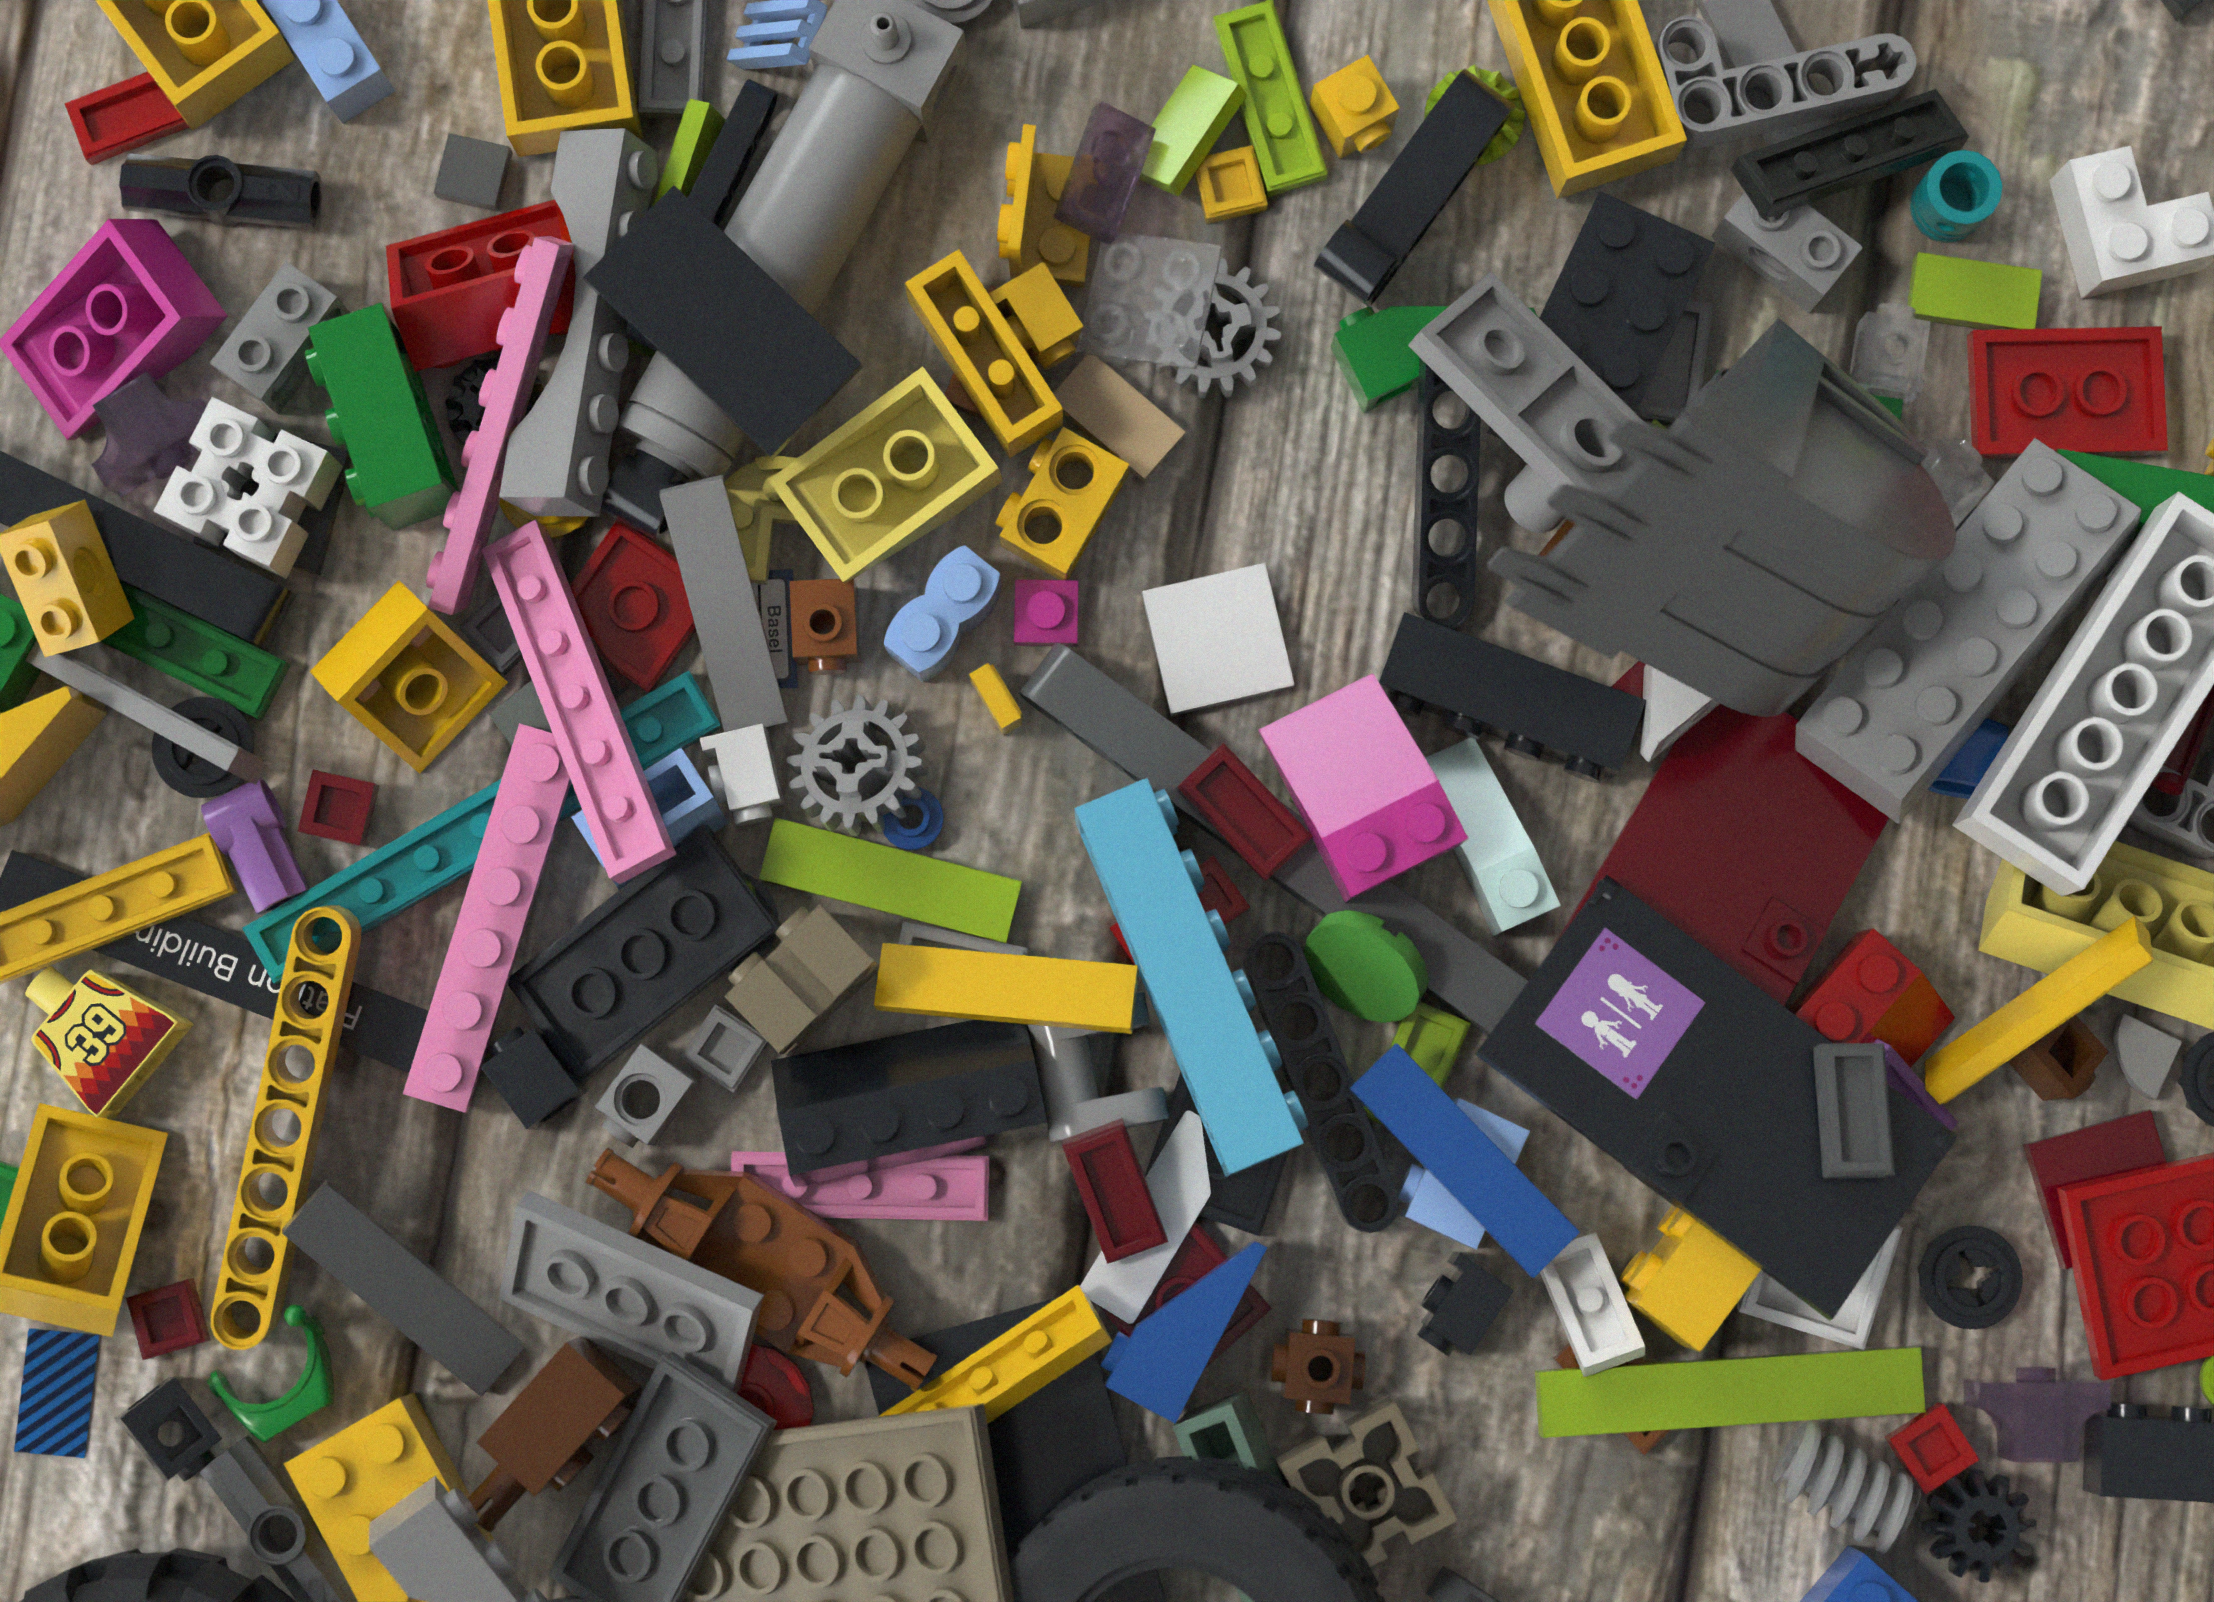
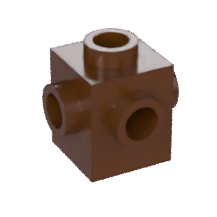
M1302 1319V1330L1286 1328L1285 1343L1274 1342L1271 1382L1281 1383L1280 1393L1284 1398L1296 1399L1295 1411L1332 1415L1334 1414V1403L1350 1404L1351 1389H1363L1366 1353L1365 1351L1355 1350L1356 1338L1350 1334H1341V1322ZM1317 1356H1325L1332 1363L1330 1376L1322 1381L1312 1379L1308 1373L1309 1362Z

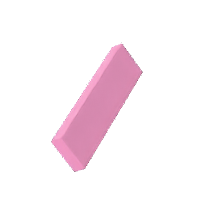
M732 1151L731 1171L750 1172L821 1218L988 1221L989 1156L951 1155L794 1187L789 1176L785 1152Z

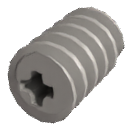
M1812 1421L1803 1423L1793 1434L1782 1452L1773 1471L1772 1482H1777L1781 1477L1787 1480L1784 1500L1790 1503L1804 1490L1809 1492L1807 1513L1813 1516L1827 1503L1832 1505L1830 1526L1838 1529L1850 1516L1855 1518L1852 1538L1858 1542H1861L1873 1529L1878 1531L1875 1551L1884 1555L1908 1528L1919 1504L1921 1490H1913L1912 1478L1901 1472L1890 1478L1889 1465L1877 1459L1867 1465L1866 1452L1858 1447H1852L1844 1452L1843 1439L1835 1434L1825 1436L1820 1441V1426Z

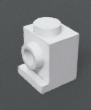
M758 724L700 738L702 751L709 758L717 756L719 764L708 767L714 797L718 804L728 802L729 810L733 813L735 826L753 824L772 818L771 808L784 805L785 802L769 733L765 726Z

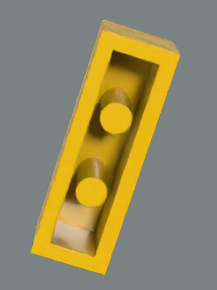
M960 249L905 282L908 303L1009 459L1063 426L1062 406Z

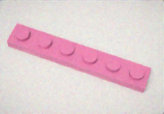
M552 236L535 237L533 245H526L518 258L514 281L521 284L517 301L514 309L508 307L505 310L498 327L496 342L502 345L503 349L497 370L490 369L482 383L479 405L485 407L479 432L473 430L469 434L461 457V466L468 468L462 491H455L452 494L445 511L443 525L445 528L450 529L444 553L438 551L435 554L428 570L426 587L433 589L428 605L429 608L449 615H454L469 608L484 557L481 549L488 544L501 499L499 495L509 435L525 417L575 245L573 243Z
M535 519L481 550L608 877L622 884L675 856L676 852L548 530Z
M519 723L403 1091L404 1095L464 1113L469 1110L482 1069L481 1066L484 1063L571 785L570 776L553 733Z

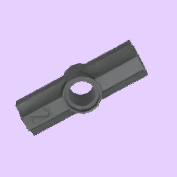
M249 1435L225 1450L200 1471L201 1475L247 1534V1544L252 1554L261 1562L267 1563L272 1567L297 1602H353L356 1600L352 1589L307 1506L303 1501L296 1498ZM275 1515L286 1516L294 1522L297 1529V1539L292 1548L281 1547L273 1541L270 1535V1524Z

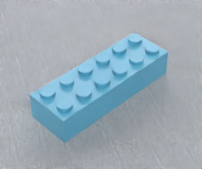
M1145 778L1074 808L1077 829L1133 961L1139 968V975L1225 1177L1303 1144L1299 1132L1309 1127L1308 1121L1294 1090L1283 1094L1274 1075V1071L1279 1070V1067L1283 1066L1280 1055L1268 1030L1256 1033L1248 1012L1254 1010L1253 1006L1257 1005L1255 997L1243 970L1239 969L1232 973L1229 970L1223 953L1228 951V946L1231 945L1228 934L1217 910L1213 909L1205 913L1197 894L1203 892L1202 886L1205 885V882L1191 849L1180 853L1172 835L1178 833L1176 826L1179 825V821L1165 789L1154 793L1148 778Z

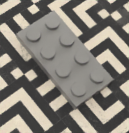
M528 1190L516 1205L498 1299L654 1370L661 1356L673 1351L737 1394L741 1388L764 1295Z

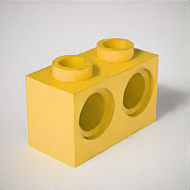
M1063 427L1055 441L1047 437L1042 440L1027 468L1028 471L1035 474L1023 496L1015 491L1012 492L1000 511L995 524L1003 528L999 535L1001 547L1059 580H1069L1129 477V464ZM1069 462H1081L1090 468L1093 478L1087 486L1081 489H1069L1059 482L1057 473L1062 466ZM1037 516H1050L1060 524L1062 528L1061 533L1053 542L1038 544L1030 540L1026 535L1025 529L1027 524Z

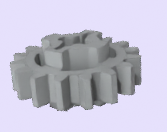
M1200 259L1193 261L1192 277L1188 279L1177 270H1173L1169 277L1173 291L1170 293L1164 289L1156 288L1153 292L1152 301L1162 310L1149 311L1145 314L1144 325L1151 329L1159 330V332L1147 337L1145 344L1147 351L1163 352V355L1156 362L1157 372L1162 374L1174 368L1177 371L1174 388L1180 391L1190 380L1197 382L1199 398L1204 399L1209 392L1210 385L1219 384L1225 398L1232 396L1233 380L1237 378L1248 387L1255 385L1256 375L1252 367L1256 365L1260 368L1269 369L1273 362V356L1263 347L1277 346L1281 338L1280 331L1267 327V325L1279 319V306L1263 307L1262 305L1269 295L1270 287L1265 283L1253 289L1250 288L1248 282L1251 269L1246 266L1238 272L1236 277L1228 275L1226 259H1219L1215 272L1206 273ZM1217 291L1231 294L1242 303L1234 305L1219 296ZM1192 296L1193 307L1188 316L1176 319V323L1170 324L1177 307L1186 298ZM1206 307L1208 308L1210 318H1214L1216 326L1223 327L1219 351L1216 341L1211 339L1210 333L1202 331ZM1255 333L1249 350L1239 360L1234 362L1232 349L1237 341L1247 339L1249 334ZM1191 352L1205 360L1208 367L1197 365L1186 359L1182 354Z
M857 695L853 704V710L846 711L838 699L831 701V717L825 720L815 712L809 715L812 725L816 728L811 735L795 733L793 738L803 749V753L787 757L789 767L795 773L800 774V776L795 777L789 782L790 788L798 797H805L800 806L811 818L821 814L820 822L831 832L840 825L842 820L844 827L852 836H859L862 824L866 821H869L878 833L882 832L885 828L884 815L891 812L894 816L903 820L907 816L904 807L900 804L903 798L906 796L912 799H920L923 794L912 780L913 777H921L928 774L929 768L921 758L915 757L926 749L925 743L918 734H911L915 726L905 713L894 717L895 710L888 701L882 699L872 711L871 705L863 695ZM876 731L890 737L893 740L896 751H890L887 746H879V740L875 736ZM866 757L867 762H861V758ZM855 769V773L850 774L848 770ZM820 780H826L829 785H836V792L840 795L839 801L830 798L824 793Z

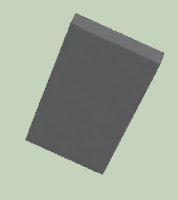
M673 1351L663 1354L548 1575L586 1602H683L778 1421Z

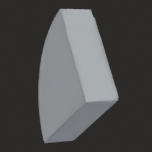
M2125 1013L2118 1014L2114 1023L2112 1041L2119 1064L2126 1076L2125 1078L2129 1085L2139 1094L2149 1100L2156 1099L2182 1041Z

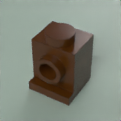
M2074 1015L2007 1062L2042 1101L2064 1098L2070 1100L2083 1094L2093 1084L2096 1078L2094 1071L2109 1051L2079 1017Z

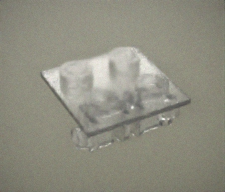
M1104 231L1077 352L1103 356L1104 363L1118 368H1128L1129 360L1196 369L1223 246Z

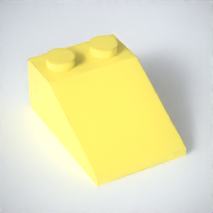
M923 366L768 479V482L844 584L949 521L1003 481L998 466Z

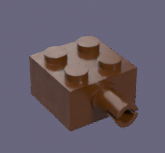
M583 1337L567 1341L476 1442L499 1463L467 1498L476 1513L492 1498L493 1503L476 1522L484 1530L493 1532L499 1521L527 1490L533 1496H537L551 1486L558 1493L566 1485L569 1486L595 1458L587 1450L589 1445L597 1437L602 1442H605L610 1436L613 1437L629 1420L636 1407V1404L631 1399L642 1386L592 1341Z

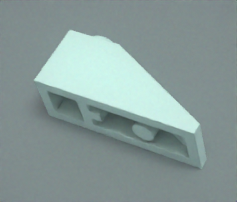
M1469 738L1425 757L1468 836V839L1455 848L1454 851L1492 935L1495 936L1561 906L1534 845L1476 740Z

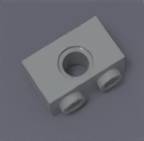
M1745 192L1724 216L1711 235L1714 240L1808 313L1825 296L1863 248L1809 204L1763 219Z

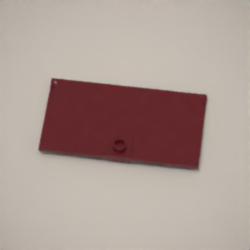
M1720 703L1673 742L1557 941L1593 893L1598 881L1607 874L1774 1000L1785 1006L1826 935L1829 925L1882 833L1889 817L1795 750L1796 724L1799 720L1786 712L1770 717L1754 716L1734 710Z

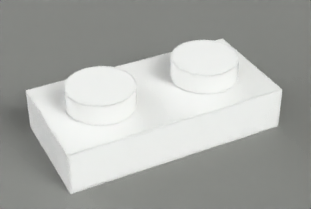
M1594 1232L1572 1240L1540 1274L1582 1374L1586 1377L1645 1356V1344L1597 1233Z

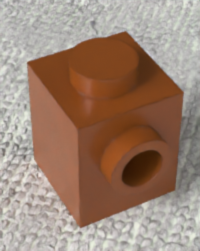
M840 578L790 581L793 658L797 665H808L809 674L836 675L847 672V663H861L858 587L855 580L852 579L846 584Z

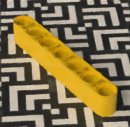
M326 905L304 912L297 919L291 934L211 1311V1329L215 1338L223 1346L233 1350H246L259 1344L277 1328L282 1316L296 1245L282 1234V1228L306 1202L361 943V926L357 917L349 909L339 905ZM322 917L333 919L342 931L340 946L333 953L320 950L312 938L314 925ZM307 981H315L326 989L328 1006L321 1016H313L307 1013L299 1002V992ZM292 1045L304 1046L313 1054L315 1069L308 1079H300L293 1076L287 1068L286 1054ZM278 1109H288L299 1117L301 1134L296 1142L284 1141L275 1134L272 1127V1119ZM264 1173L277 1174L285 1181L288 1188V1196L283 1205L268 1203L261 1196L259 1181ZM249 1237H261L271 1244L274 1251V1261L270 1268H259L248 1260L246 1243ZM235 1301H247L258 1309L261 1316V1324L257 1331L243 1330L234 1322L232 1308Z

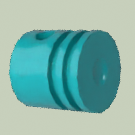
M1959 150L1946 154L1935 162L1918 182L1911 194L1909 209L1913 223L1923 235L1933 241L1953 243L1964 240L1980 227L1999 204L2003 188L1999 171L1990 159L1978 152Z

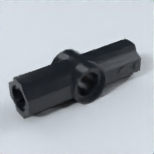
M128 153L125 162L121 165L119 187L121 190V205L126 211L207 218L215 224L225 227L249 222L314 229L317 219L320 218L322 202L321 177L317 171L238 164L220 155H208L196 160ZM229 179L234 181L233 191L227 199L221 202H209L211 188L216 183Z

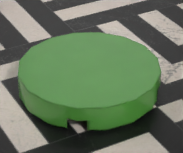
M1353 910L1329 913L1309 934L1304 948V955L1320 991L1338 1007L1359 1018L1380 1023L1401 1021L1415 1011L1427 989L1429 977L1425 961L1413 942L1401 932L1396 937L1393 936L1389 931L1382 928L1386 921L1373 914Z

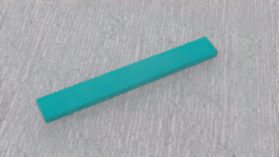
M689 670L619 710L643 771L677 749L682 748L684 750L700 741V738L707 737L722 728ZM502 778L244 926L242 929L272 982L277 984L282 981L292 930L297 919L304 912L326 905L342 906L349 909L357 917L361 926V936L472 873ZM572 782L559 822L582 809ZM322 917L314 925L312 938L320 950L333 953L340 946L342 931L333 919Z

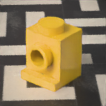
M1044 261L989 293L999 311H1003L1007 317L1005 319L1025 351L1029 353L1035 365L1041 363L1044 370H1047L1063 362L1077 351L1073 342L1079 339L1084 326Z

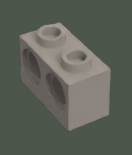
M285 261L210 361V364L232 383L279 415L310 373L305 350L314 346L307 327L351 312L337 296Z

